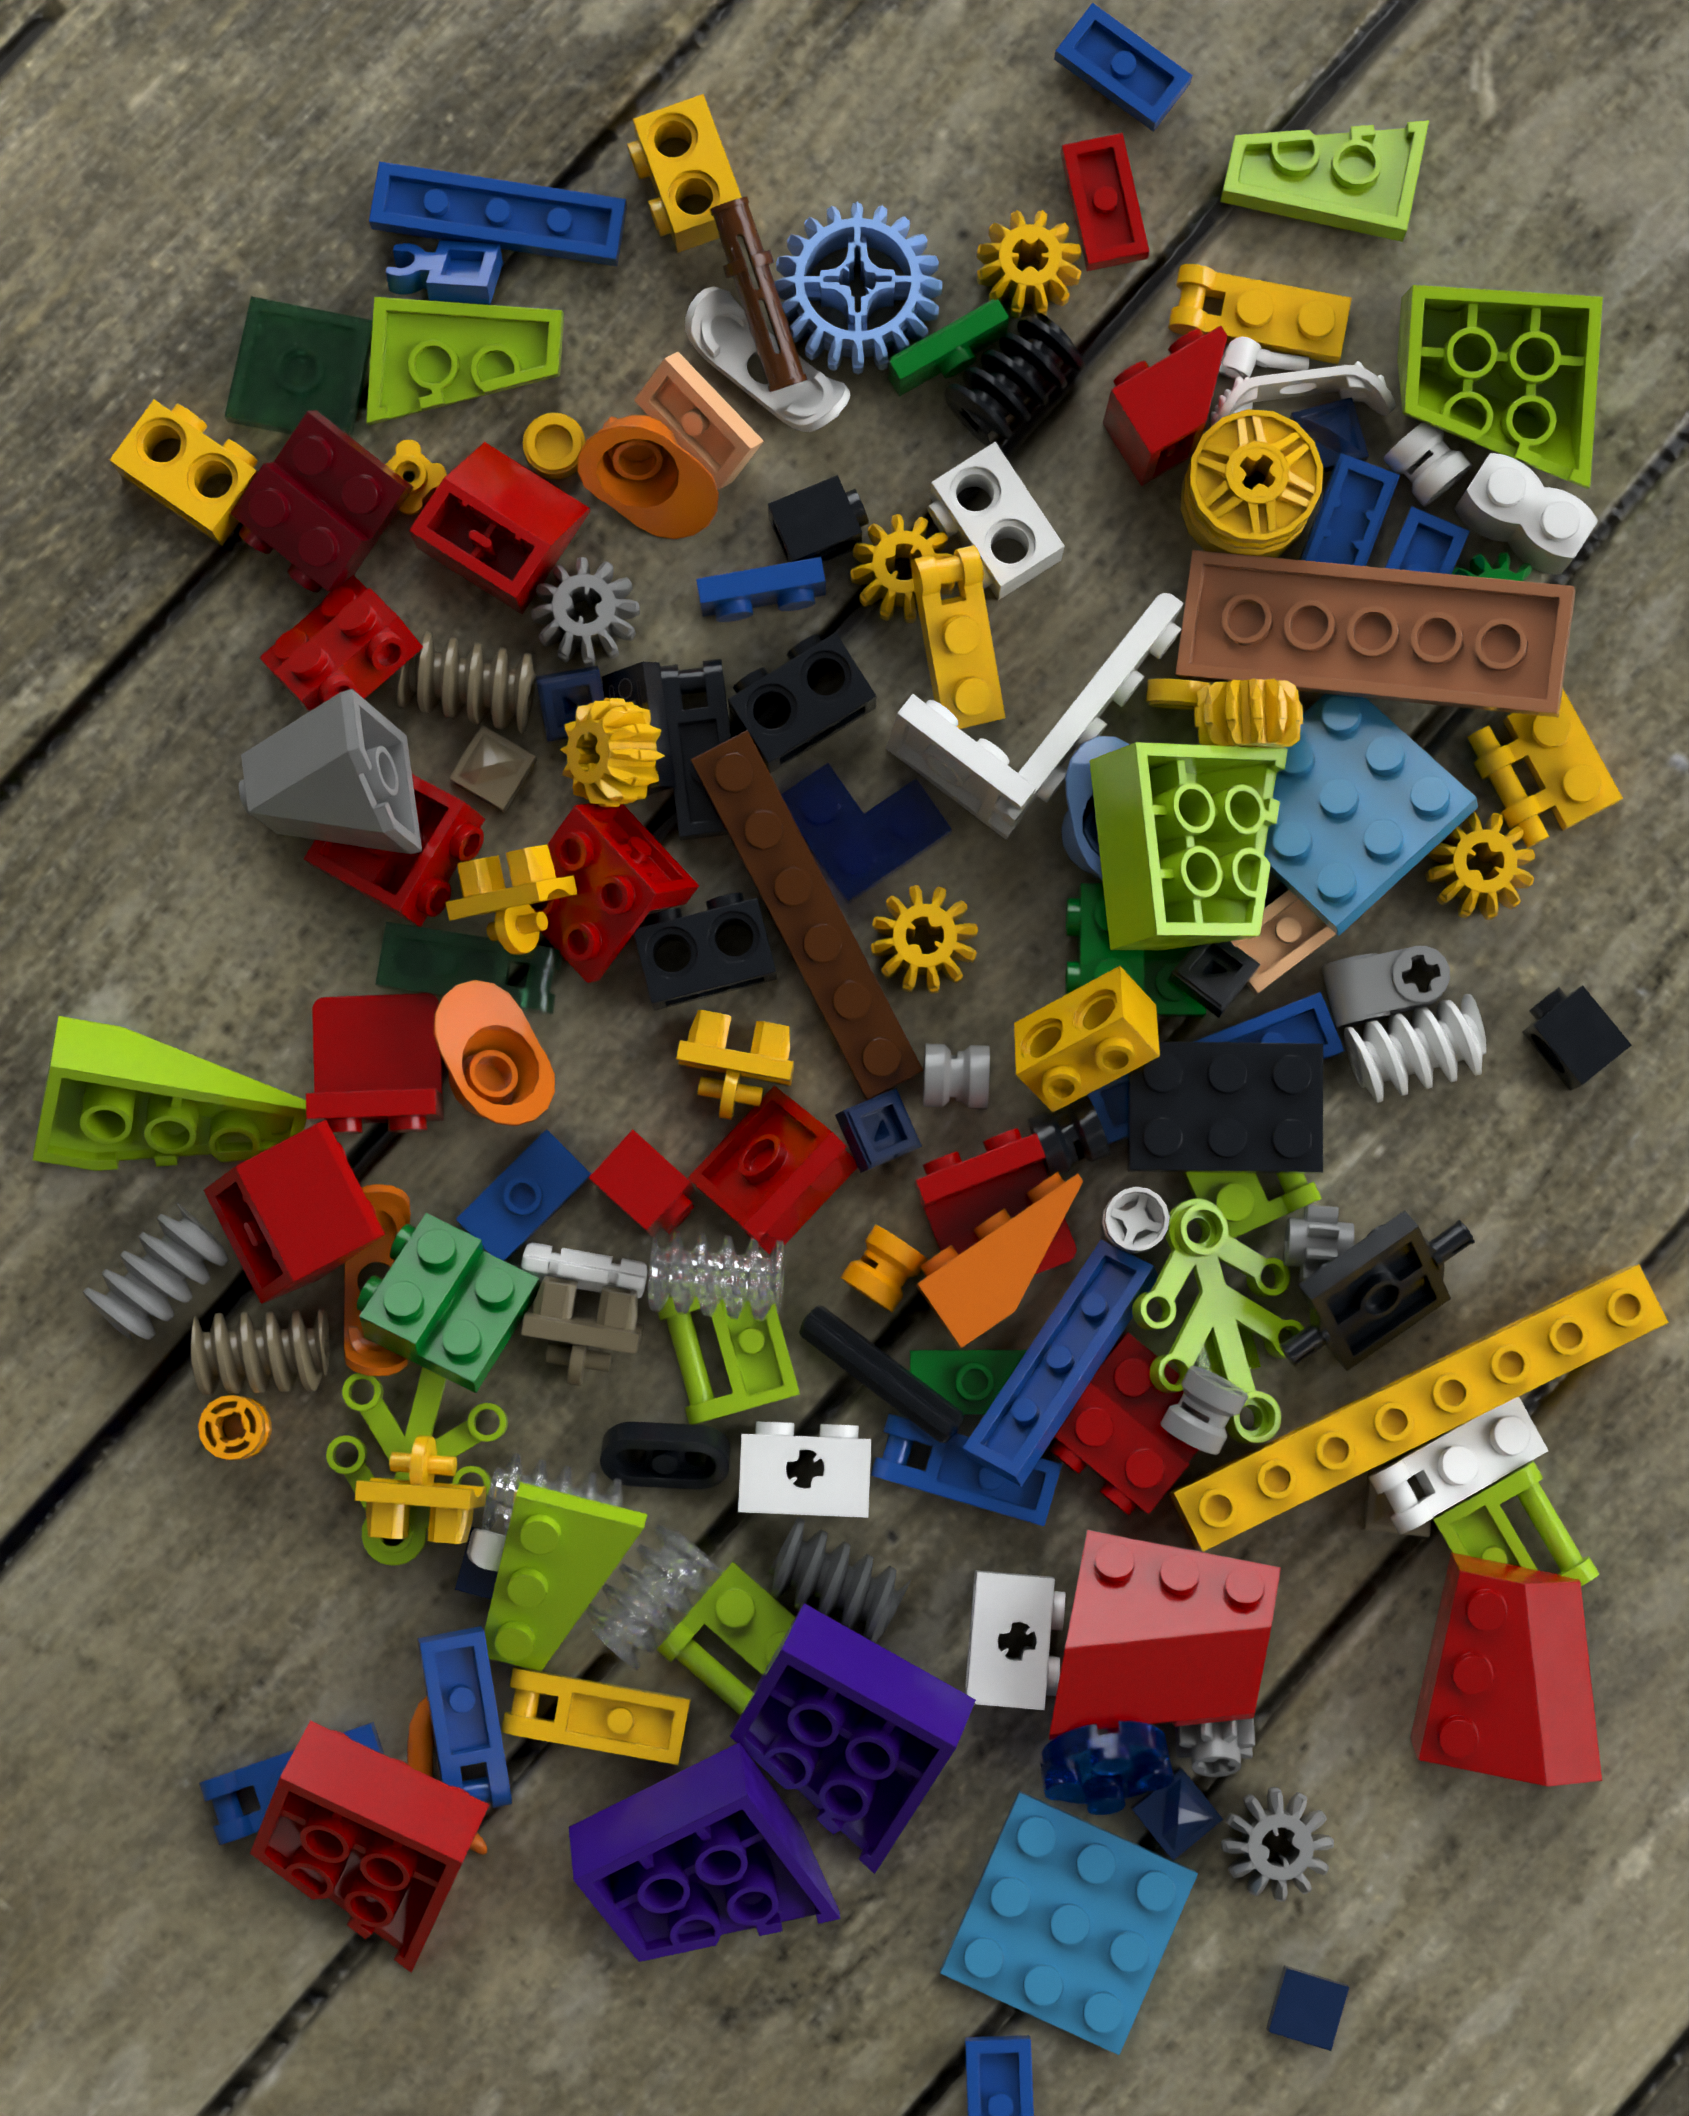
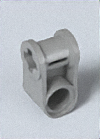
M1413 946L1382 954L1358 955L1321 966L1334 1025L1337 1029L1366 1024L1367 1021L1371 1020L1379 1021L1396 1013L1412 1011L1421 1006H1430L1442 996L1450 980V967L1446 958L1438 950L1428 946ZM1412 962H1420V967L1423 971H1434L1436 977L1427 985L1426 993H1419L1415 983L1405 984L1402 979L1411 970Z

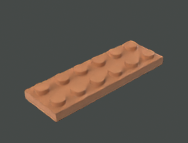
M1192 550L1175 675L1179 679L1208 682H1228L1233 679L1249 680L1255 678L1265 680L1275 678L1277 681L1287 680L1296 685L1298 691L1559 718L1576 590L1574 586Z

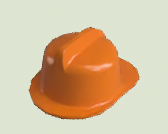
M629 415L622 418L611 416L604 423L603 429L586 440L578 454L577 472L584 487L637 527L654 536L670 539L694 536L709 526L718 510L719 492L713 476L700 461L677 444L673 432L660 420L647 415Z
M473 980L453 987L442 997L434 1014L433 1034L439 1053L449 1071V1085L455 1099L465 1110L496 1124L519 1126L534 1121L550 1105L555 1093V1073L522 1009L508 992L494 983Z

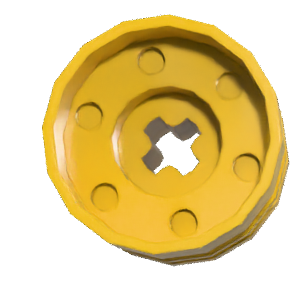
M1246 409L1222 417L1202 435L1191 457L1182 483L1180 510L1189 534L1204 551L1273 558L1283 554L1298 541L1322 493L1323 464L1314 440L1297 422L1275 411ZM1256 471H1259L1266 477L1263 484H1257L1252 490L1245 487L1243 484L1245 476L1250 477Z

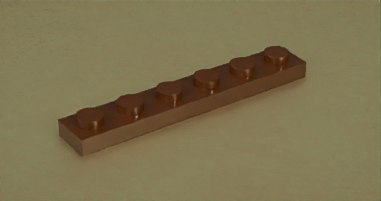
M748 730L690 760L865 1099L869 1100L924 1071Z

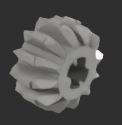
M579 557L576 562L578 575L569 577L566 569L558 564L552 569L556 582L559 584L558 588L547 583L538 584L536 593L538 597L548 604L533 608L531 613L535 623L547 625L539 634V639L543 646H551L561 641L558 657L565 663L572 659L577 648H580L584 665L591 667L595 665L596 661L595 648L602 646L610 659H615L619 656L617 645L612 639L613 636L629 641L634 639L636 635L634 627L624 620L638 616L640 614V607L637 601L624 599L633 589L629 578H620L610 583L614 573L611 563L603 562L595 575H590L587 558ZM582 601H587L589 608H592L593 603L596 602L598 604L595 606L598 618L585 624L583 617L580 616L578 622H575L574 620L577 615L574 606Z
M1270 1787L1268 1789L1267 1809H1263L1259 1801L1252 1794L1246 1795L1243 1798V1802L1253 1816L1248 1821H1245L1239 1815L1229 1813L1226 1818V1823L1233 1829L1242 1832V1837L1223 1839L1221 1841V1849L1230 1854L1244 1853L1243 1856L1233 1861L1228 1867L1229 1873L1233 1878H1239L1253 1871L1248 1881L1247 1890L1254 1896H1259L1263 1892L1269 1879H1271V1891L1276 1901L1286 1900L1288 1894L1287 1880L1292 1879L1302 1894L1309 1893L1312 1887L1308 1879L1303 1875L1306 1868L1309 1867L1321 1875H1326L1329 1870V1866L1325 1862L1313 1856V1851L1328 1850L1334 1847V1840L1329 1835H1311L1313 1831L1321 1827L1327 1820L1325 1814L1321 1810H1315L1301 1818L1307 1805V1797L1300 1792H1296L1291 1797L1285 1810L1283 1809V1795L1278 1787ZM1278 1828H1286L1285 1838L1292 1844L1290 1852L1285 1857L1276 1852L1277 1860L1268 1859L1270 1850L1262 1843L1264 1836L1269 1831L1278 1836Z

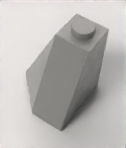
M353 689L340 692L241 754L244 779L239 782V795L242 805L250 816L255 817L276 834L405 854L422 851L407 735Z

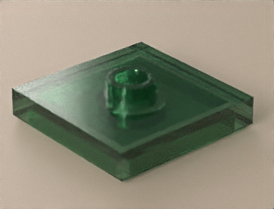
M251 296L224 416L227 422L292 435L306 412L317 410L352 438L371 352L373 320Z

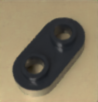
M623 1422L611 1427L605 1433L602 1440L600 1465L608 1478L626 1486L707 1489L720 1484L727 1477L731 1448L728 1439L723 1433L706 1425Z

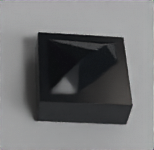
M1230 941L1197 945L1188 951L1171 972L1168 980L1220 1018L1254 976L1261 964L1240 948L1235 947Z

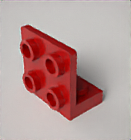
M587 803L574 805L547 844L556 878L574 875L577 894L531 904L535 912H543L547 916L548 927L540 932L587 983H591L601 979L650 911L687 904L699 885L624 804H620L619 807H600L599 804Z

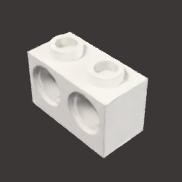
M996 442L931 482L930 498L933 503L927 506L932 520L939 531L945 532L948 538L955 534L963 548L972 545L977 547L983 565V588L985 589L989 586L998 600L1061 561L1065 547ZM979 487L989 494L992 502L984 510L970 511L960 505L957 495L965 488ZM1004 538L1015 539L1025 548L1026 556L1016 563H1003L994 556L991 547L998 540Z

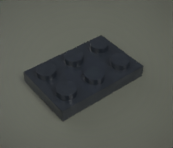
M1159 1042L1160 1057L1128 1073V1172L1323 1173V1044Z

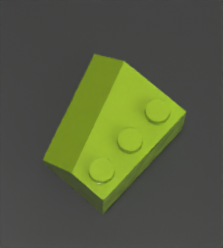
M1412 285L1401 297L1397 363L1402 413L1589 489L1591 485L1603 297Z
M1135 742L1089 760L1110 950H1167L1251 939L1260 936L1271 865L1264 856L1268 827L1277 824L1280 801L1273 799L1276 773L1285 769L1288 748Z

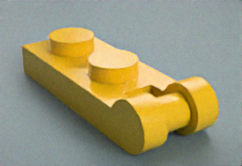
M1184 264L1179 267L1176 287L1181 290L1179 305L1173 307L1170 313L1168 328L1172 332L1185 335L1195 329H1201L1205 335L1221 325L1228 336L1227 344L1236 338L1248 337L1259 343L1261 349H1267L1270 352L1305 356L1311 360L1338 365L1342 354L1351 297L1219 273L1209 267L1198 264ZM1205 296L1223 300L1220 316L1203 311Z
M972 545L955 549L953 557L935 560L933 555L912 559V577L934 701L946 707L957 718L959 723L957 727L959 729L1005 719L982 583L984 579L983 565L977 547ZM957 582L960 596L941 600V585Z
M512 1668L509 1687L515 1688L511 1712H504L501 1727L502 1733L679 1765L691 1702L690 1698L557 1675L544 1671L540 1672L528 1668ZM540 1694L558 1696L554 1720L536 1717Z

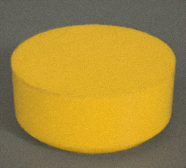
M547 413L534 419L527 427L523 436V450L529 466L538 475L548 479H563L577 471L578 454L586 440L583 430L573 418L562 413Z
M1148 679L1146 702L1152 707L1194 710L1197 707V691L1211 684L1183 679Z

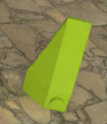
M58 1016L32 1160L94 1171L116 1170L119 1167V1161L154 1158L156 1167L178 1165V1158L180 1156L212 1154L220 1162L248 1160L304 1130L307 1120L306 1100L127 1028Z

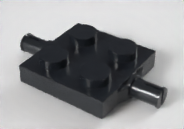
M1405 1210L1386 1224L1374 1228L1366 1238L1333 1261L1321 1265L1310 1277L1298 1284L1310 1308V1325L1286 1342L1281 1343L1279 1346L1282 1352L1296 1368L1299 1363L1326 1345L1346 1371L1350 1370L1451 1299L1443 1281L1444 1262L1470 1244H1474L1475 1240L1472 1234L1458 1220L1450 1228L1431 1241H1428L1423 1237L1419 1226Z

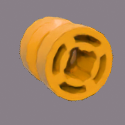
M875 1224L865 1239L866 1251L860 1260L851 1261L840 1279L879 1306L893 1313L903 1298L902 1286L909 1277L919 1274L921 1271L920 1266L927 1262L928 1259L900 1238Z
M238 1395L221 1396L210 1402L201 1413L198 1423L199 1438L205 1449L215 1457L226 1460L249 1459L259 1454L269 1443L272 1433L271 1417L265 1406L256 1399Z

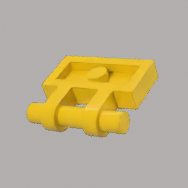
M1562 689L1559 718L1518 713L1508 715L1503 722L1514 741L1507 745L1500 746L1490 726H1486L1467 737L1478 757L1474 764L1482 779L1489 777L1506 808L1501 812L1509 829L1517 826L1522 828L1524 835L1521 838L1527 848L1550 837L1538 815L1551 809L1562 831L1623 799L1564 689ZM1522 760L1527 764L1541 790L1529 797L1512 768V765Z

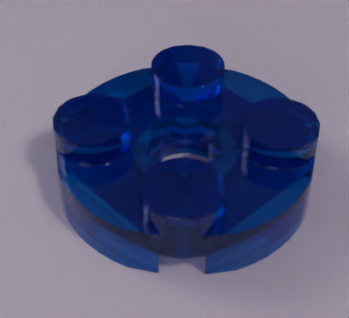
M1118 1721L1120 1733L1098 1735L1097 1724L1078 1727L1059 1735L1045 1745L1041 1752L1043 1763H1040L1045 1797L1050 1800L1086 1804L1087 1811L1090 1814L1109 1815L1124 1809L1126 1806L1125 1799L1135 1797L1147 1791L1168 1787L1173 1783L1174 1776L1165 1733L1147 1723Z

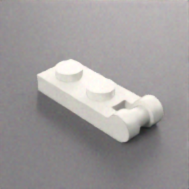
M1517 1397L1434 1438L1374 1472L1368 1478L1377 1494L1384 1492L1395 1512L1390 1518L1399 1535L1421 1526L1437 1514L1548 1452V1449L1521 1399ZM1413 1475L1416 1476L1426 1495L1417 1500L1407 1481Z

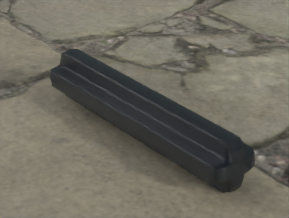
M818 1305L804 1318L799 1330L802 1338L940 1443H946L958 1432L965 1417L961 1410L827 1308Z

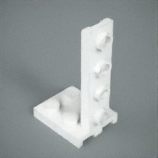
M1162 593L1155 598L1018 773L1008 766L1010 763L1009 758L999 747L982 738L976 742L957 727L959 724L957 718L946 707L934 700H928L925 703L914 694L910 696L898 711L886 749L1004 839H1007L1020 823L1024 813L1037 796L1047 803L1065 781L1067 772L1062 765L1074 749H1078L1082 743L1102 734L1107 724L1099 717L1110 703L1114 701L1123 707L1145 677L1137 669L1151 653L1160 659L1169 649L1182 630L1174 622L1184 603L1170 593Z

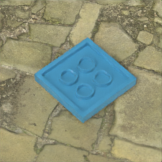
M1324 694L1303 714V724L1300 725V741L1291 747H1284L1288 748L1285 769L1276 773L1273 799L1280 801L1277 824L1268 827L1264 856L1271 863L1270 872L1329 928L1340 936L1478 808L1477 797L1367 698Z
M1018 1790L942 1963L940 1974L1120 2055L1198 1873L1189 1867Z

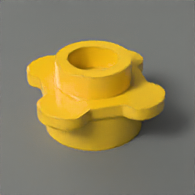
M409 439L403 440L396 445V454L385 464L402 478L407 472L415 474V479L412 482H408L414 488L399 509L407 515L420 512L423 504L431 498L435 489H437L443 478L447 475L442 464L431 463L421 453L419 443Z

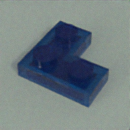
M826 763L781 794L809 850L847 904H850L952 834L951 827L917 779H914L866 813L862 812L829 763Z

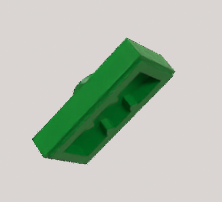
M999 299L990 300L890 357L888 379L899 397L940 373L947 379L963 372L976 361L975 353L1000 340L1007 333L1009 316Z
M910 1350V1372L961 1410L964 1415H985L1027 1350Z

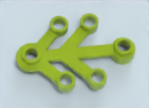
M1204 1199L1183 1201L1176 1205L1169 1213V1226L1165 1237L1171 1252L1152 1290L1140 1294L1135 1299L1132 1306L1133 1318L1137 1325L1145 1330H1157L1168 1327L1176 1317L1177 1309L1174 1301L1192 1269L1199 1294L1169 1353L1158 1356L1152 1362L1149 1372L1151 1382L1156 1389L1164 1393L1183 1391L1181 1383L1190 1366L1194 1365L1211 1332L1223 1378L1247 1393L1248 1399L1243 1407L1249 1408L1254 1416V1423L1249 1430H1246L1241 1425L1240 1414L1231 1416L1225 1428L1228 1434L1240 1443L1254 1444L1266 1442L1273 1438L1280 1428L1281 1411L1278 1403L1272 1396L1255 1390L1237 1324L1262 1338L1267 1352L1277 1359H1287L1279 1346L1278 1336L1281 1329L1286 1328L1293 1337L1302 1331L1304 1326L1296 1320H1283L1227 1286L1219 1261L1246 1275L1249 1289L1259 1297H1271L1282 1294L1289 1286L1290 1271L1282 1260L1275 1257L1265 1258L1228 1235L1227 1220L1222 1211L1212 1202ZM1191 1220L1198 1223L1202 1231L1201 1239L1198 1243L1191 1241L1187 1234V1225ZM1265 1266L1271 1268L1275 1274V1284L1271 1289L1267 1288L1261 1280V1272ZM1151 1299L1158 1301L1162 1308L1161 1318L1157 1322L1150 1319L1147 1314V1304ZM1169 1361L1175 1363L1179 1369V1379L1174 1385L1170 1384L1164 1375L1165 1366Z
M422 1367L405 1435L383 1399V1386L376 1376H366L360 1373L351 1375L343 1385L342 1396L350 1408L360 1411L390 1461L392 1452L411 1453L417 1436H433L447 1379ZM362 1379L368 1380L374 1387L372 1400L364 1405L357 1403L352 1397L354 1384ZM482 1403L475 1406L469 1413L468 1420L435 1439L437 1455L457 1457L482 1441L491 1442L501 1438L508 1427V1418L505 1411L493 1403ZM484 1410L494 1411L500 1420L497 1431L491 1435L482 1434L476 1426V1419ZM343 1435L335 1438L329 1444L326 1452L329 1466L335 1472L345 1475L354 1492L356 1490V1481H370V1478L375 1477L366 1464L368 1452L362 1440L355 1436ZM345 1442L354 1444L358 1450L357 1462L348 1468L341 1466L336 1459L337 1448ZM466 1466L457 1471L453 1477L452 1484H460L466 1474L476 1473L483 1479L484 1486H487L486 1499L489 1497L492 1491V1479L485 1469L479 1466ZM396 1472L394 1479L410 1480L409 1473ZM360 1501L366 1511L367 1502ZM410 1505L408 1537L404 1538L397 1546L387 1544L383 1538L369 1537L367 1519H365L362 1525V1541L368 1554L376 1561L391 1566L402 1565L416 1558L426 1542L430 1507Z

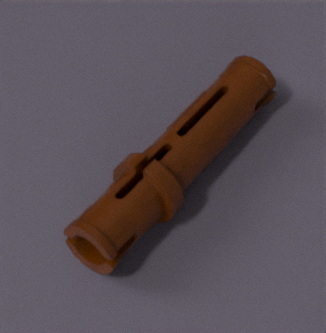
M746 196L715 206L710 209V213L714 217L728 264L723 266L726 278L733 277L750 333L768 380L769 392H773L808 379L803 372L788 320L769 267L770 264L774 263L771 250L764 251L748 205L749 200ZM738 236H741L743 238L746 251L749 257V261L759 289L757 290L753 287L748 272V268L737 238ZM759 300L764 302L780 351L779 354L774 351Z

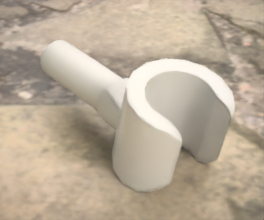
M1239 337L1225 347L1219 373L1234 380L1237 377H1242L1244 380L1246 377H1251L1255 364L1265 368L1270 367L1292 371L1308 370L1309 357L1270 352V350L1261 349L1259 343L1248 337Z
M478 1528L473 1529L467 1549L469 1560L482 1569L498 1572L506 1536Z

